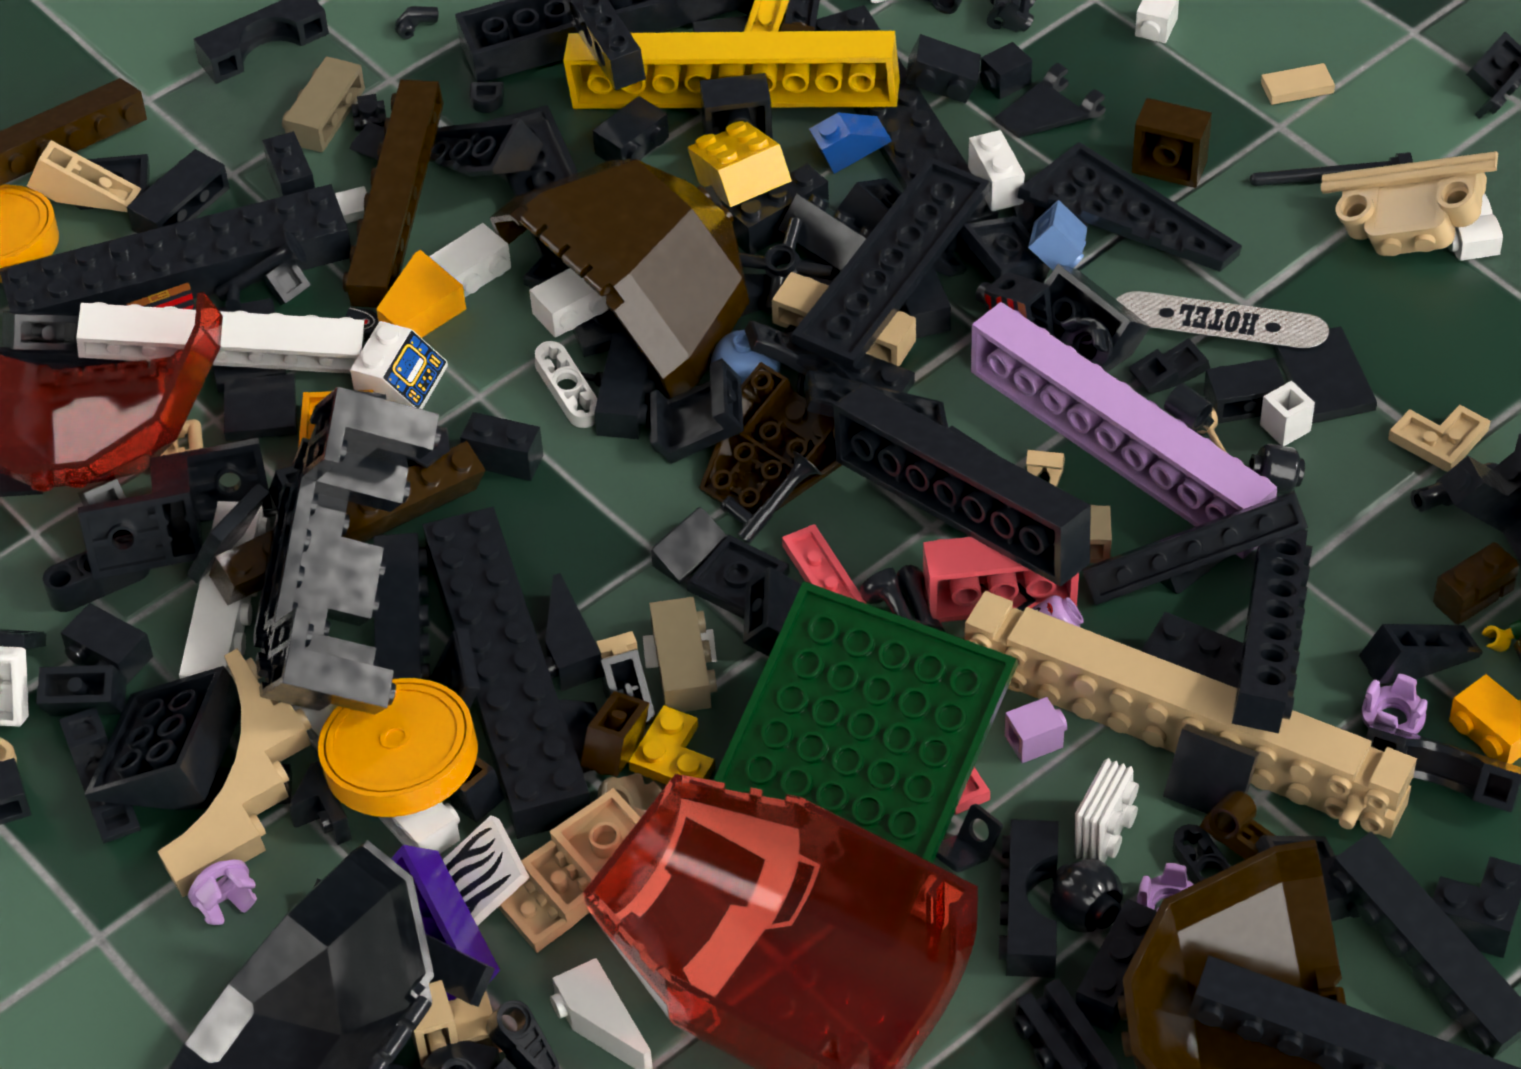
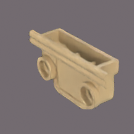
M1494 151L1323 174L1321 192L1325 194L1342 191V197L1337 202L1335 209L1339 220L1344 224L1349 236L1353 239L1364 240L1369 238L1376 253L1379 255L1396 256L1404 253L1429 252L1443 249L1453 242L1456 227L1469 226L1479 218L1482 196L1486 191L1487 182L1484 172L1497 171L1498 153Z

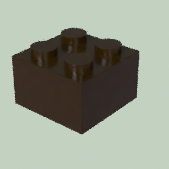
M1147 98L1135 123L1132 173L1196 188L1208 160L1212 112Z

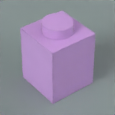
M1048 697L1005 713V737L1021 763L1063 748L1064 731L1067 730V722L1060 709L1055 710Z

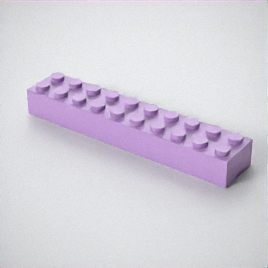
M1000 302L972 324L971 373L1195 527L1276 497L1277 486L1268 478L1260 476L1245 466L1241 460L1232 457L1217 447L1210 439L1202 437L1187 427L1183 421L1175 419L1160 409L1156 403L1147 400L1132 390L1128 384L1120 382L1105 372L1101 366L1093 364L1078 354L1074 348L1065 345L1050 335L1046 329L1038 327L1026 319L1019 311L1013 310ZM1256 547L1237 553L1236 555L1244 559Z

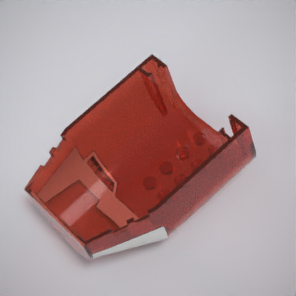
M675 774L583 892L585 904L590 914L671 1023L754 1069H906L949 1005L968 964L977 931L978 886L802 797L786 794L785 800L763 796V790L750 788L749 794L727 790L723 782Z

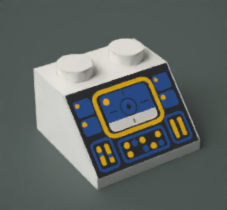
M379 321L351 367L350 372L354 390H374V393L386 394V398L389 401L423 409L448 364L439 353L412 329Z

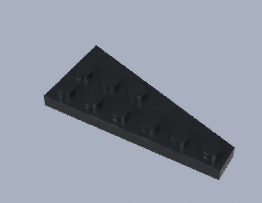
M1080 142L1019 188L1017 195L1019 199L1047 209L1059 200L1082 222L1219 272L1240 255L1242 249L1241 244Z

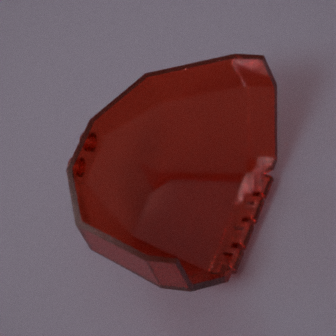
M204 292L197 293L195 325L184 349L177 350L171 357L151 359L150 369L149 363L145 359L119 362L117 371L114 363L86 366L85 372L82 367L52 370L48 365H34L0 355V473L30 485L34 490L43 492L50 491L54 487L63 486L83 488L87 484L143 473L150 466V458L161 456L177 440L221 348L223 315Z

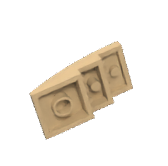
M614 788L549 831L552 840L521 860L530 878L498 906L499 910L536 953L573 927L589 913L590 909L603 902L625 881L629 869L643 863L661 844L660 838Z

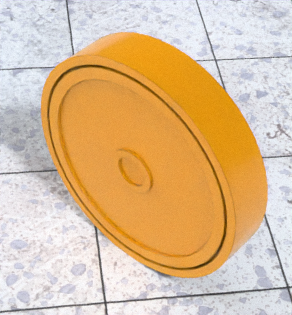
M10 184L1 185L0 268L52 255L59 242V230L50 201L40 192L28 187Z
M392 679V682L396 684L394 700L390 706L376 715L337 706L324 723L318 740L319 760L327 785L333 795L341 803L357 812L371 816L397 817L431 808L457 791L466 781L475 765L478 742L469 709L461 697L453 690L440 683L425 679Z

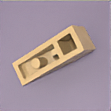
M52 140L38 159L27 184V187L40 192L58 203L128 212L127 206L137 198L141 190L140 187Z

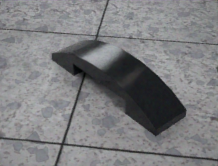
M96 707L59 719L84 792H86L108 744V739ZM88 801L103 844L141 831L132 805Z

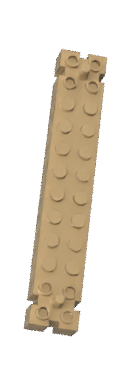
M988 591L983 593L965 622V640L1017 658L1018 666L1008 688L1010 690L1020 691L1038 699L1048 697L1052 705L1073 712L1080 718L1101 723L1110 727L1115 732L1126 733L1145 741L1153 747H1161L1173 753L1176 752L1181 730L1186 724L1257 751L1259 756L1251 784L1261 790H1269L1289 798L1296 804L1307 805L1322 811L1331 818L1339 819L1340 826L1345 829H1352L1356 821L1359 820L1361 827L1365 831H1372L1373 834H1379L1391 839L1408 805L1411 790L1409 784L1413 778L1417 760L1415 757L1386 747L1384 752L1371 747V740L1292 710L1290 720L1282 719L1279 734L1232 724L1237 688L1029 607H1026L1024 611L1013 608V601Z

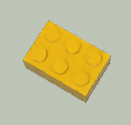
M739 121L732 123L726 127V131L717 135H703L696 139L695 144L687 147L698 182L703 187L711 185L719 199L729 207L792 181L780 144L748 122Z

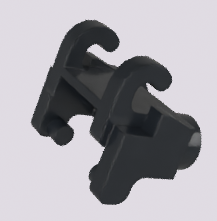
M990 0L994 6L987 15V24L993 29H1000L1002 26L1015 32L1018 30L1025 32L1033 22L1034 16L1029 13V9L1036 0ZM1000 17L1003 21L995 20V18Z

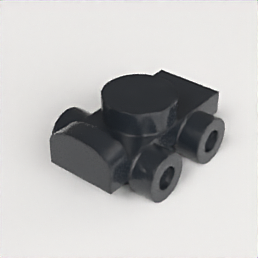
M376 94L357 96L358 104L351 105L355 131L363 130L368 122L384 127L386 119L384 100L377 101Z

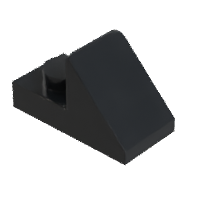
M319 761L311 763L289 805L293 826L297 828L318 819L324 834L331 832L337 845L352 840L347 816L339 800L328 787Z

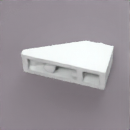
M597 958L552 978L554 995L550 996V1001L559 1019L566 1017L573 1031L635 1069H653L651 1050Z

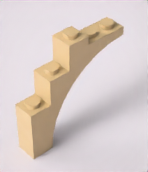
M238 648L224 655L229 671L237 686L241 703V735L234 764L223 788L207 811L184 834L157 851L165 869L182 897L188 895L189 889L196 877L210 865L226 860H241L245 863L266 851L261 839L266 834V831L257 815L289 797L284 783L289 781V778L280 762L311 745L307 730L311 729L312 726L301 708L295 711L292 705L288 703H279L275 700L260 697V683L258 679L262 677L257 675V667L253 659L250 657L245 660Z

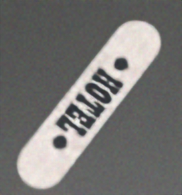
M1140 291L1128 292L1116 299L1153 328L1297 348L1318 346L1329 335V328L1325 321L1309 314Z

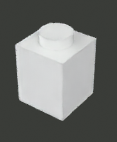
M1142 0L1136 14L1135 36L1166 43L1178 19L1179 0Z
M1290 381L1263 396L1260 425L1281 446H1285L1311 431L1315 402L1294 382Z

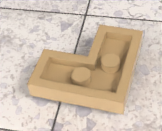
M1459 405L1441 425H1438L1409 409L1391 428L1388 440L1448 472L1462 461L1489 431L1490 420Z

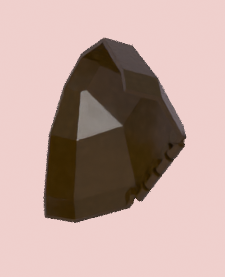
M637 159L610 160L518 195L489 217L495 233L507 242L508 245L526 230H529L536 237H540V241L556 256L562 257V261L580 278H584V281L600 296L606 295L607 307L615 314L659 375L667 399L692 389L700 382L710 366L711 356L716 344L732 331L750 302L737 238L732 224L734 218L725 206L720 205L718 207L712 202L711 196L702 186L695 187L687 181Z
M1316 840L1273 846L1163 899L1123 976L1125 995L1117 996L1121 1020H1128L1129 1031L1122 1032L1125 1056H1133L1138 1069H1324L1314 1062L1297 1056L1285 1055L1273 1047L1259 1042L1244 1040L1237 1034L1218 1027L1206 1026L1199 1020L1187 1016L1208 955L1347 1005L1344 989L1342 987H1335L1342 979Z

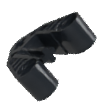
M517 1000L507 1001L490 1015L486 1025L487 1034L506 1054V1058L494 1069H560L558 1060L526 1004ZM502 1015H509L514 1018L517 1024V1031H509L504 1027ZM457 1057L449 1059L438 1069L477 1068L468 1060Z

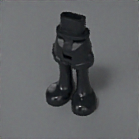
M905 565L897 574L893 567L886 568L870 576L861 585L860 594L867 603L877 604L885 601L891 613L945 632L941 622L933 619L922 590L924 588V575L919 567ZM904 599H908L912 607L913 613L915 615V620L913 619Z

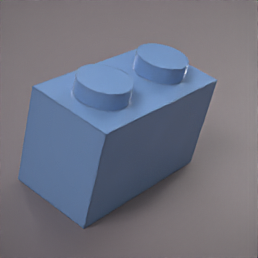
M1058 200L1034 222L1028 248L1052 270L1055 269L1057 264L1074 268L1084 256L1082 253L1086 245L1085 238L1088 227Z

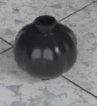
M1084 859L1070 865L1064 864L1057 869L1053 875L1052 880L1054 884L1050 893V905L1057 919L1068 929L1082 933L1092 932L1096 929L1085 922V916L1099 929H1105L1115 922L1121 911L1120 903L1123 899V888L1119 877L1107 864L1097 859Z

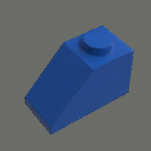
M838 112L809 129L820 152L834 174L892 142L877 116Z

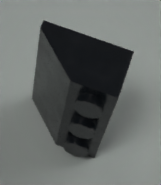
M1057 264L1045 283L1049 286L1053 330L1056 339L1060 341L1065 331L1061 322L1071 317L1094 319L1107 327L1112 337L1113 348L1109 362L1103 368L1105 372L1110 371L1132 356L1151 327L1077 269ZM1091 336L1084 338L1079 346V354L1089 361L1097 354V349L1093 347Z

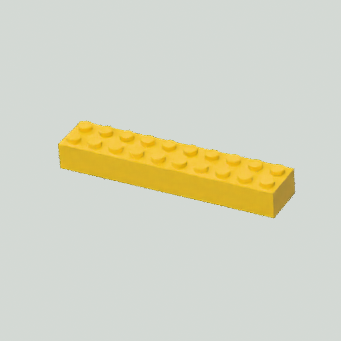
M895 31L631 33L641 49L646 79L616 91L579 33L568 34L563 59L573 109H622L638 96L658 108H701V80L766 73L771 97V108L897 107L900 83Z

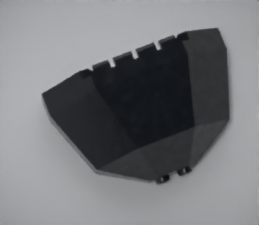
M368 840L354 849L284 916L229 981L180 1047L168 1069H389V1064L398 1056L411 1037L412 1031L418 1027L433 1002L429 983L434 977L413 877Z

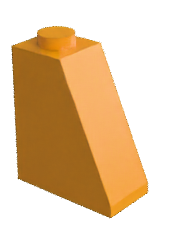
M422 250L414 253L376 308L378 321L412 329L422 338L466 310L463 285Z

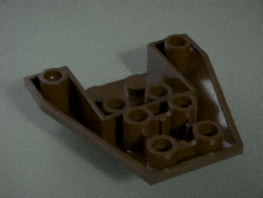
M760 362L741 385L744 432L716 444L699 486L702 492L721 504L728 496L733 497L734 501L752 515L767 501L791 471L795 456L792 450L810 461L822 475L814 474L802 480L777 510L842 466L836 462L834 418L807 412L806 399L794 392L788 379Z

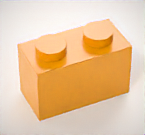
M1485 674L1454 697L1449 721L1459 733L1467 735L1480 746L1488 757L1512 764L1521 757V702Z

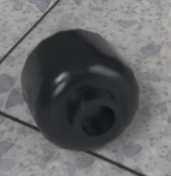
M1265 444L1257 454L1251 455L1248 468L1260 476L1268 478L1277 486V493L1286 494L1291 492L1294 487L1301 485L1305 473V461L1303 458H1300L1298 451L1293 447Z

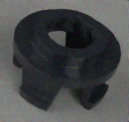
M1071 317L1061 322L1065 331L1060 341L1074 348L1079 354L1080 343L1084 338L1091 336L1093 347L1097 349V354L1090 362L1104 368L1109 362L1113 348L1112 337L1107 327L1097 320L1089 318L1080 319V317Z

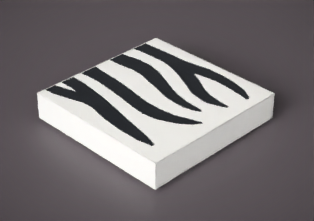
M491 815L443 859L477 926L530 878L500 819Z

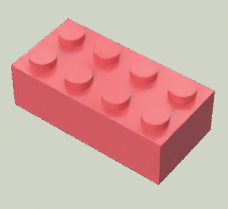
M972 537L923 542V593L932 618L940 622L968 619L985 591L1013 601V608L1017 609V607L1027 601L1019 592L1017 581L1036 600V602L1028 606L1029 608L1035 607L1053 595L1060 596L1063 599L1068 597L1077 606L1079 573L1060 587Z

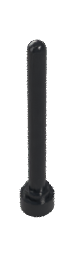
M1410 152L1396 153L1395 157L1389 158V161L1257 172L1250 176L1249 181L1253 186L1322 180L1323 174L1413 163Z

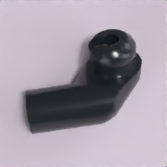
M426 6L408 7L396 20V32L403 39L412 38L414 36L413 32L420 22L437 23L439 18L438 8Z

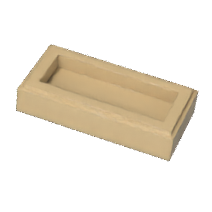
M1324 63L1263 74L1261 77V85L1271 105L1332 94L1335 89V84Z

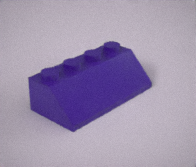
M402 845L391 859L413 877L425 933L495 968L490 979L491 982L501 970L437 850ZM446 992L448 1001L457 998Z

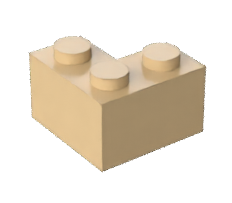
M442 980L429 983L433 1001L432 1006L418 1027L412 1031L411 1035L421 1068L425 1060L435 1050L447 1046L449 1043L454 1044L459 1041L475 1042L498 1048L499 1052H503L487 1034V1020L493 1011L486 991L479 1007L459 998L448 1001Z

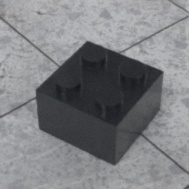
M766 73L700 81L704 135H717L726 131L728 125L744 121L773 139L771 97Z

